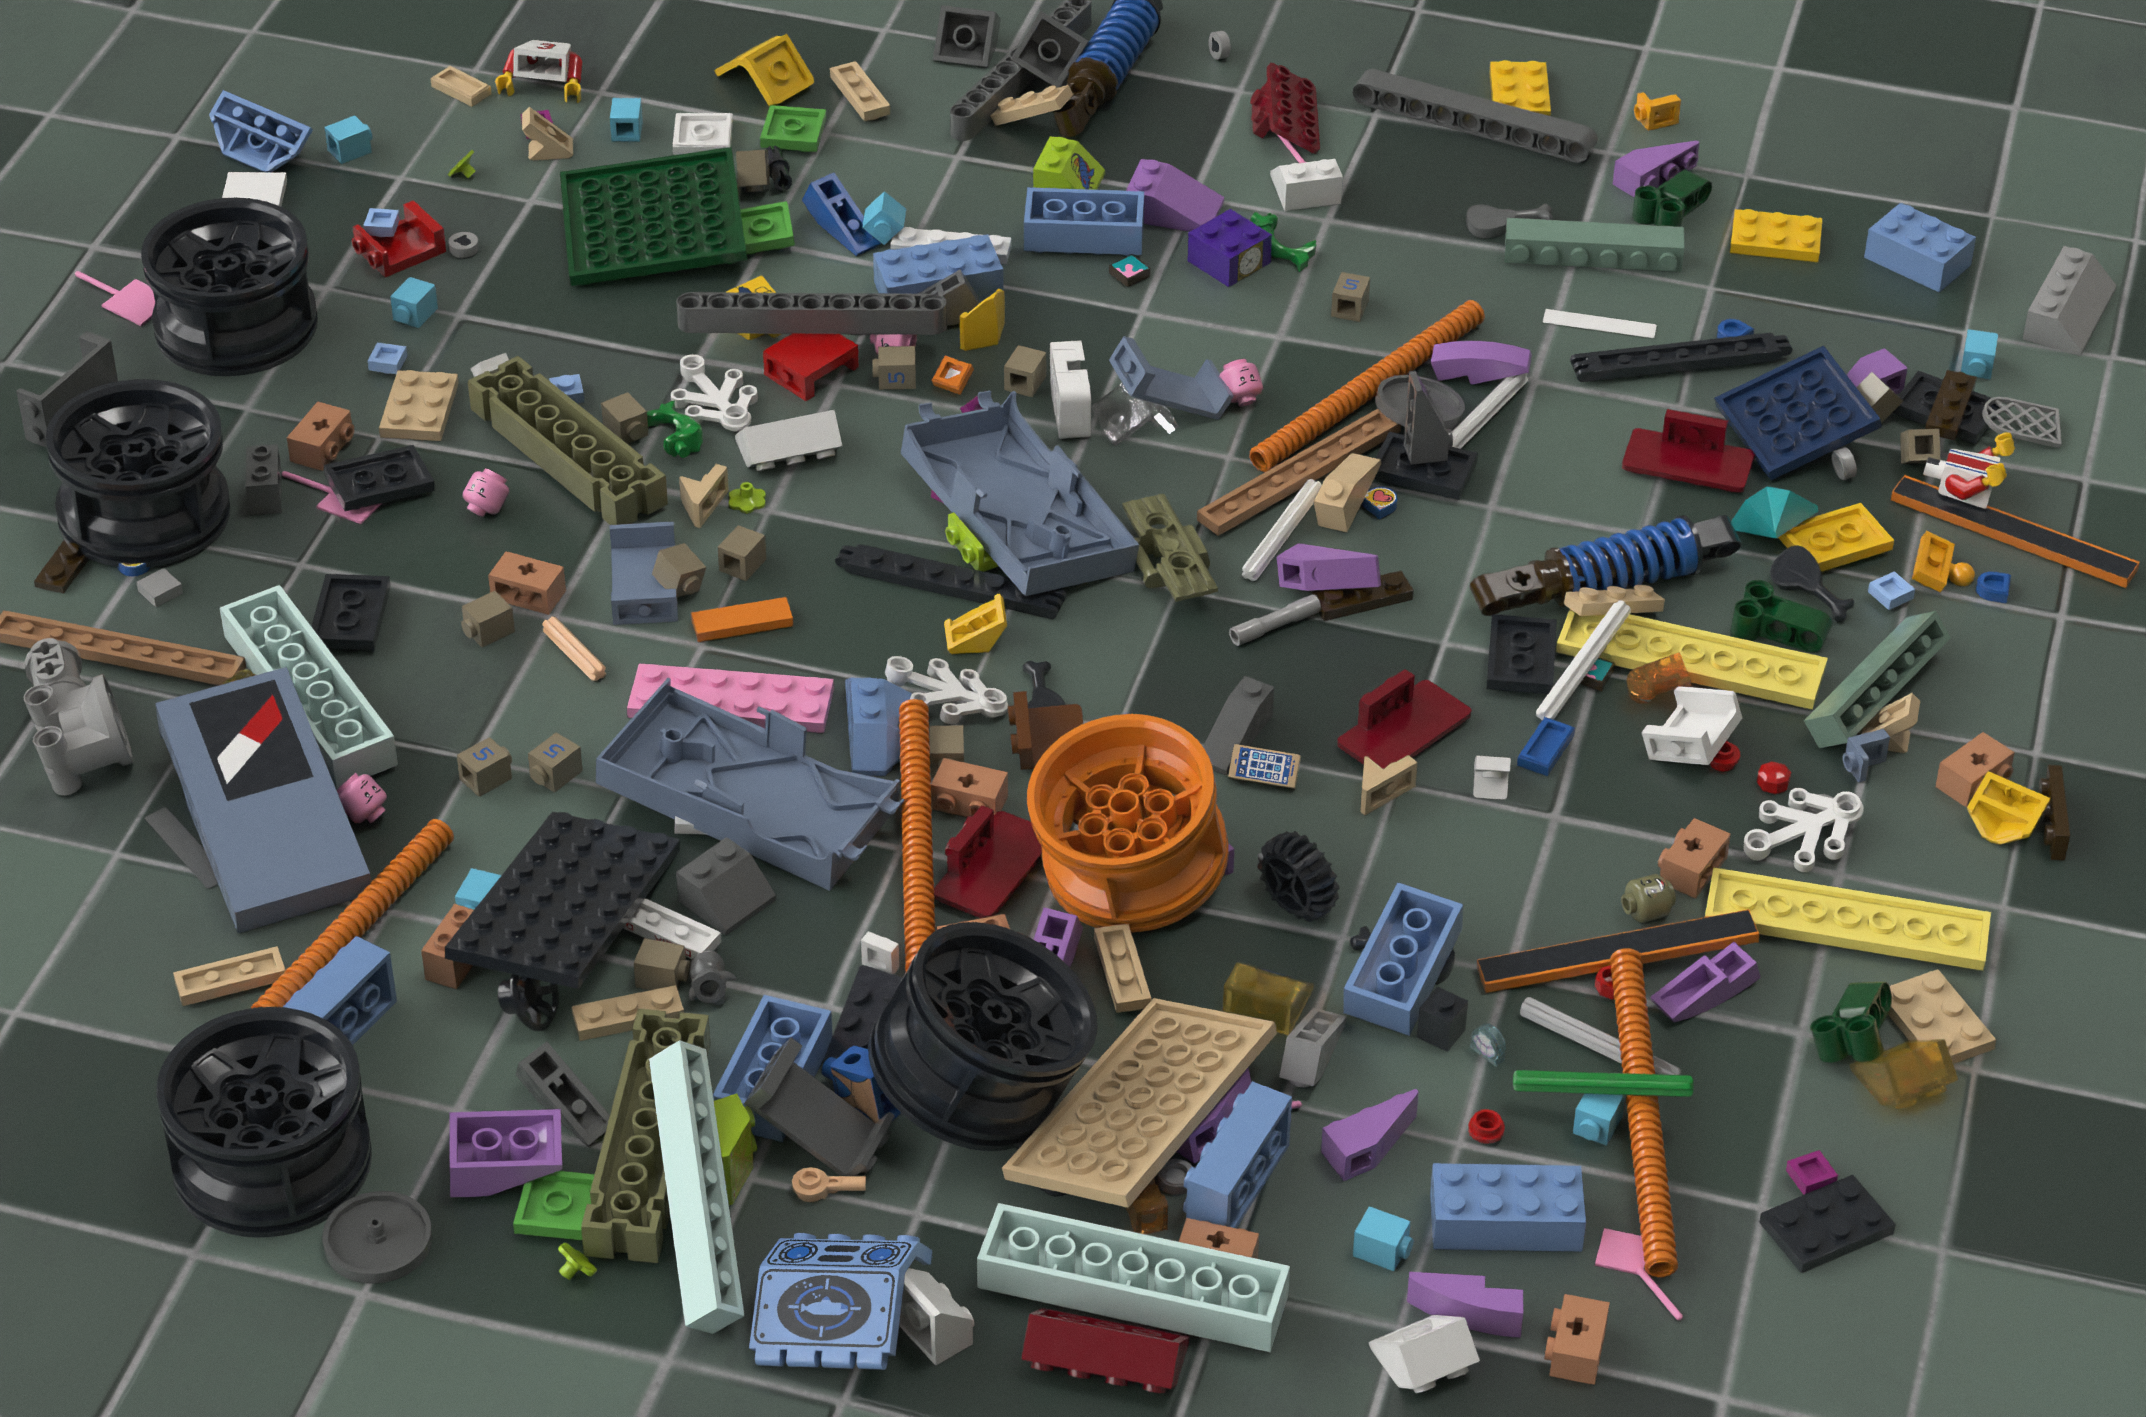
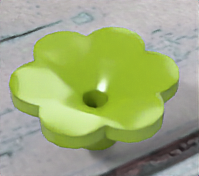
M471 150L447 175L450 177L455 173L462 172L469 178L476 171L469 164L474 151Z
M744 482L740 485V489H734L729 492V507L733 510H740L745 514L752 513L755 509H762L766 505L765 491L755 489L751 483Z
M565 1242L559 1246L558 1250L567 1260L559 1272L566 1279L571 1280L577 1271H582L590 1277L597 1272V1268L580 1251L575 1250Z

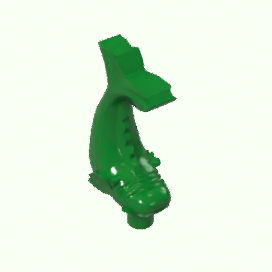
M1255 212L1251 216V222L1272 234L1271 257L1292 261L1297 266L1299 273L1305 267H1308L1309 258H1312L1316 252V240L1296 249L1288 248L1275 238L1274 230L1278 224V217L1275 214L1268 213L1266 216H1262Z
M675 401L661 404L660 409L647 411L648 427L665 423L676 426V432L664 439L663 446L667 454L673 457L679 455L681 458H685L690 452L700 451V446L703 443L702 427L693 418L676 412Z

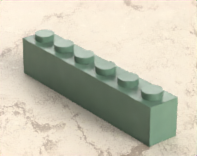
M1507 218L1505 263L1682 272L1684 227Z
M1936 611L1906 617L1804 720L1819 748L1847 743L1848 738L1855 736L1951 638Z

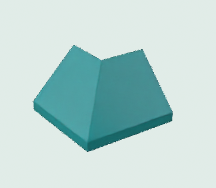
M1765 487L1744 501L1731 523L1735 531L1778 538L1819 510L1818 505L1790 490Z

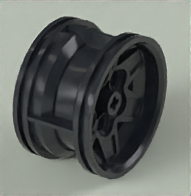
M234 197L206 200L188 205L160 220L144 239L141 259L145 279L154 293L155 306L152 313L154 335L160 351L174 364L195 373L211 376H240L258 373L292 359L310 343L315 335L318 325V314L315 296L308 284L307 266L309 262L307 235L302 223L288 210L267 201Z
M133 379L100 385L75 396L65 403L49 422L46 432L48 459L53 472L62 481L55 502L59 531L67 543L77 544L80 553L85 555L86 558L119 567L118 563H146V567L165 565L198 553L214 542L225 529L230 517L231 508L227 481L223 473L216 466L223 450L221 419L215 406L202 394L189 387L162 380Z
M980 922L951 924L933 932L922 943L901 982L875 1023L868 1043L870 1066L878 1085L890 1102L912 1123L929 1134L948 1143L973 1150L1001 1151L1023 1145L1050 1115L1075 1072L1091 1051L1097 1036V1015L1092 999L1078 976L1061 958L1039 942L1017 931L994 924Z
M257 1007L239 1010L222 1015L199 1026L185 1036L165 1059L158 1076L156 1093L174 1186L183 1205L201 1222L219 1231L243 1237L261 1238L293 1234L326 1221L338 1206L355 1197L364 1185L371 1167L372 1145L366 1119L359 1061L349 1039L332 1023L312 1013L285 1007Z

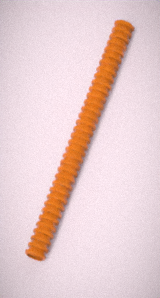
M1466 301L1457 309H1454L1451 313L1409 340V342L1397 348L1390 355H1387L1384 359L1368 368L1346 385H1343L1327 398H1324L1295 420L1279 429L1276 433H1273L1263 442L1251 448L1249 455L1251 462L1258 470L1267 472L1334 426L1335 423L1340 422L1343 418L1353 413L1354 410H1357L1360 406L1366 404L1367 401L1373 399L1383 380L1392 376L1408 375L1409 372L1432 358L1435 344L1455 342L1476 328L1477 325L1483 323L1485 320L1484 310L1476 301Z
M918 699L906 700L899 707L901 799H904L901 805L905 971L908 970L922 943L935 932L929 708L924 701Z
M439 819L430 820L427 826L403 848L402 852L398 853L395 859L384 868L383 872H380L372 880L370 885L364 889V892H361L352 901L351 905L346 907L344 912L338 916V919H335L326 928L325 932L320 934L318 939L305 950V953H302L298 960H295L291 967H288L285 973L272 984L271 988L266 990L264 995L260 996L251 1008L283 1007L296 991L301 990L319 969L324 968L336 956L342 947H345L356 936L361 938L365 931H368L372 924L384 914V911H387L391 904L409 888L410 884H413L416 878L428 868L429 864H432L435 858L452 843L454 834L451 828Z
M1620 949L1611 955L1610 965L1623 1073L1655 1074L1642 956L1634 949ZM1626 1095L1639 1223L1641 1224L1640 1232L1642 1233V1250L1644 1252V1267L1647 1274L1651 1276L1666 1277L1677 1271L1678 1261L1676 1242L1674 1241L1675 1233L1672 1222L1673 1216L1671 1213L1658 1096Z

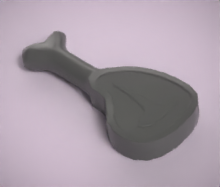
M1481 204L1471 206L1468 209L1466 224L1474 236L1478 238H1492L1506 233L1507 218L1552 220L1553 216L1550 214L1552 209L1547 204H1543L1537 209L1522 211L1497 209Z

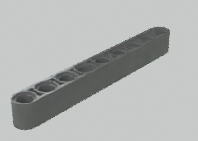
M1064 0L1048 16L1081 36L1092 24V0ZM1020 43L950 108V134L952 138L959 141H967L974 138L992 121L991 115L997 110L1000 101L1007 97L1015 99L1038 77L1011 60Z
M1376 69L1366 70L1352 89L1354 99L1365 106L1572 162L1580 163L1585 161L1598 141L1596 132L1585 125Z
M688 292L681 294L676 300L678 328L686 333L934 335L944 332L947 328V302L939 294Z

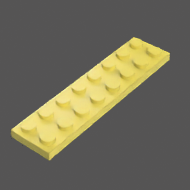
M1570 609L1557 641L1556 652L1576 657L1605 615L1580 616ZM1631 614L1599 656V658L1614 662L1615 666L1734 691L1735 693L1812 710L1828 659L1826 657Z
M1713 867L1705 917L1749 909L1757 930L1761 935L1984 971L1991 912Z

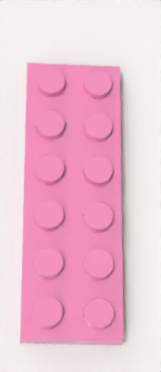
M639 664L627 706L628 718H633L664 681L670 678L672 687L765 728L766 716L757 712L759 706L768 711L774 710L806 727L807 732L824 733L834 691V679Z

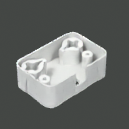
M1081 340L1050 342L1051 395L1059 439L1086 438L1091 436V393L1087 369L1080 370V361H1085Z

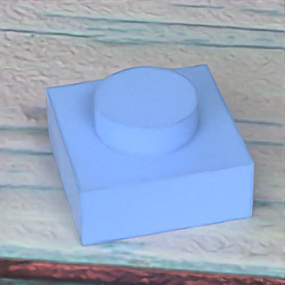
M370 208L363 225L364 230L370 236L394 237L400 221L399 210Z
M377 342L368 359V369L386 374H397V370L401 369L407 358L406 346Z
M579 374L549 378L552 384L576 403L584 402V392Z
M1894 571L1870 582L1868 593L1890 610L1914 599L1915 588Z

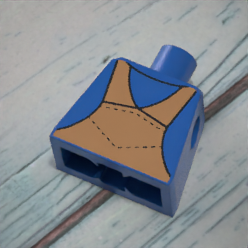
M852 1046L839 1058L829 1057L824 1062L822 1075L833 1081L835 1093L874 1123L878 1122L888 1112L895 1115L893 1120L901 1114L878 1085L870 1066L868 1049Z

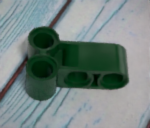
M1685 169L1658 188L1653 186L1638 187L1635 190L1632 218L1640 224L1648 225L1654 223L1656 226L1682 227L1683 217L1708 199L1712 191V182Z
M1752 580L1746 584L1744 598L1739 600L1734 607L1730 629L1733 637L1754 641L1761 636L1811 653L1821 649L1833 626V622L1828 614L1773 595V586L1764 580Z
M1887 982L1850 983L1833 1014L1819 1017L1811 1023L1810 1030L1821 1061L1832 1063L1852 1055L1853 1059L1858 1062H1868L1877 1059L1883 1054L1884 1047L1879 1029L1889 1013L1892 1003L1891 988Z

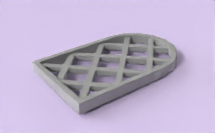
M1998 396L1990 398L1985 403L1982 411L1983 419L1989 428L1996 433L2010 432L2012 438L2060 448L2062 443L2058 408ZM1995 403L2000 409L1994 411L1989 405ZM2014 406L2021 413L2015 416L2009 409ZM2035 411L2041 418L2035 420L2029 413ZM2005 412L2011 419L2005 421L1999 414ZM2025 416L2031 424L2026 426L2020 418ZM1993 417L2001 423L1999 426L1991 420ZM2046 421L2052 428L2046 430L2040 423ZM2016 422L2022 429L2016 431L2010 424ZM2036 426L2042 434L2037 436L2030 429Z

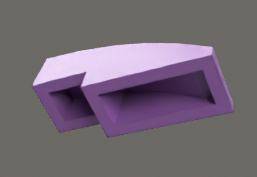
M1455 341L1435 344L1431 364L1438 381L1467 375L1470 384L1473 385L1529 373L1532 354L1530 350L1508 344L1486 341Z
M1733 942L1711 960L1705 955L1650 998L1673 1022H1677L1718 1006L1749 987L1761 977L1757 963Z
M1409 1272L1407 1302L1430 1315L1465 1317L1470 1330L1499 1336L1521 1337L1523 1290L1485 1288V1276Z

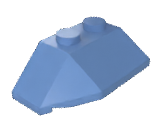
M224 90L209 114L222 154L265 173L275 171L298 156L313 131L309 126Z
M846 679L845 689L852 773L867 776H886L892 770V767L900 762L899 707L904 701L910 700L912 693L885 679Z

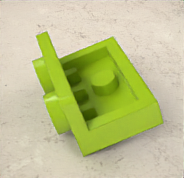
M954 512L948 514V527L945 529L946 537L949 543L955 545L961 552L964 561L970 563L975 570L983 572L998 567L997 563L984 550L983 545Z

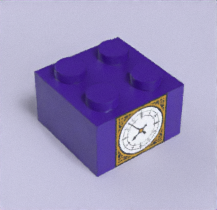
M1229 209L1188 232V262L1227 287H1230L1271 263L1272 234L1232 209Z

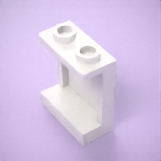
M1678 686L1674 691L1677 708L1663 726L1647 725L1642 731L1649 760L1709 765L1742 720L1736 693L1727 690Z

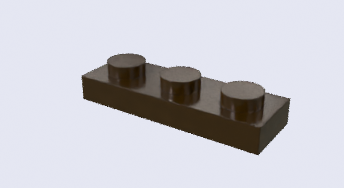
M1946 371L1925 429H1939L1940 437L1955 441L1976 386V376L1967 375L1963 372Z
M64 539L34 580V585L37 588L64 594L89 559L80 553L77 544L67 543Z
M1400 570L1380 575L1381 586L1317 590L1313 591L1312 594L1320 602V616L1323 621H1328L1413 600L1414 590Z
M2048 765L2046 778H2040L2038 793L2050 798V803L2041 816L2042 822H2047L2044 829V845L2050 846L2051 860L2065 861L2070 840L2063 771L2061 765Z

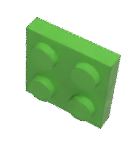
M770 105L760 137L761 148L771 146V149L774 150L773 146H778L780 149L817 152L826 122V109Z
M787 201L740 209L747 254L795 246Z
M557 1171L526 1182L513 1223L514 1234L582 1240L581 1225L586 1206L591 1204L590 1190L595 1174Z

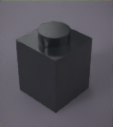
M1437 986L1419 1008L1417 1038L1448 1052L1466 1030L1468 1000Z

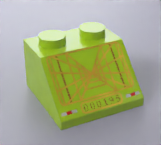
M737 1093L714 1101L729 1205L734 1203L753 1170V1152L757 1151L756 1141L751 1132V1128L755 1127L753 1112L750 1107L743 1106Z

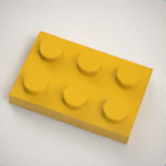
M1507 60L1490 62L1492 101L1551 116L1546 62H1510Z
M1735 209L1730 253L1818 262L1822 218L1809 215L1797 216L1780 212L1768 213L1751 209Z
M1862 503L1808 518L1778 537L1787 548L1799 545L1807 549L1817 560L1821 571L1893 550L1894 539Z

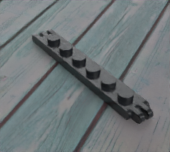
M1762 333L1579 353L1572 355L1570 362L1578 381L1588 382L1777 361L1783 356L1790 355L1793 348L1785 335L1774 336L1773 333Z
M858 544L856 547L843 546L840 554L835 559V563L845 568L850 574L985 604L994 600L995 595L1001 594L1005 609L1049 619L1056 618L1058 610H1060L1067 596L1066 592L1062 589L1024 596L1009 577L863 544Z

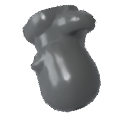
M711 950L704 951L690 961L689 972L692 979V987L689 990V999L695 1001L698 998L704 1003H712L714 1005H722L725 1002L726 982L734 981L737 977L733 973L725 971V963L717 952Z

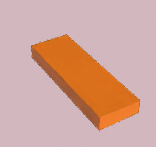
M786 597L691 613L692 624L698 642L793 626V616Z

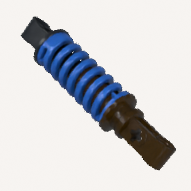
M1114 0L1110 11L1076 62H1073L1068 70L1067 85H1069L1073 96L1061 109L1053 111L1061 136L1072 137L1080 134L1091 116L1096 112V109L1100 105H1104L1105 102L1112 101L1115 97L1117 89L1133 64L1144 50L1150 38L1160 28V11L1163 9L1162 0Z
M1681 515L1677 516L1671 523L1664 521L1658 523L1656 527L1648 525L1642 527L1641 530L1632 529L1625 534L1616 533L1609 538L1600 537L1595 539L1594 542L1587 540L1581 542L1578 546L1571 544L1562 548L1552 547L1550 550H1546L1543 561L1538 559L1532 560L1528 565L1517 566L1496 573L1482 574L1476 577L1469 587L1484 616L1496 615L1503 611L1522 608L1535 603L1543 605L1549 603L1552 599L1560 607H1567L1564 604L1566 592L1579 591L1580 588L1607 590L1609 586L1626 589L1628 584L1632 587L1642 585L1643 579L1645 582L1652 584L1657 582L1659 576L1664 580H1668L1677 576L1696 575L1701 571L1703 561L1731 556L1741 548L1742 543L1729 517L1726 515H1720L1694 524L1687 516Z

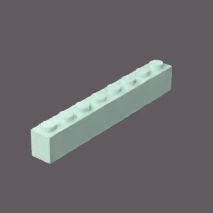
M679 1040L650 1058L649 1061L685 1326L714 1334L744 1317V1309L707 1052L704 1048Z

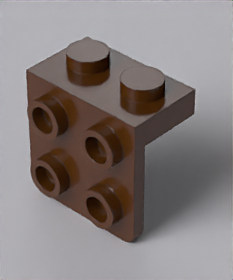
M1013 692L1014 705L1008 706L1009 724L1010 726L1016 725L1017 734H1010L1012 754H1019L1021 770L1034 769L1041 756L1055 741L1083 724L1082 708L1080 705L1069 704L1028 709L1027 692Z

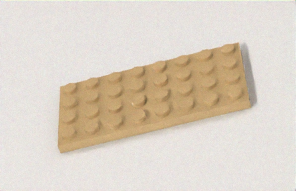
M1153 998L1002 1167L1005 1180L1128 1208L1277 1034L1275 1023L1273 1021Z

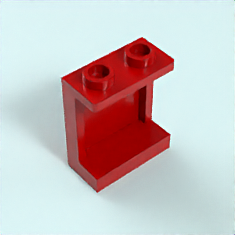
M414 200L403 204L405 219L399 221L394 237L370 236L359 224L353 226L354 238H352V246L358 255L361 254L369 262L370 266L373 269H377L385 278L446 252L444 228Z
M792 333L763 351L764 375L804 401H808L815 396L814 382L842 364L853 371L859 368L858 345L841 334Z

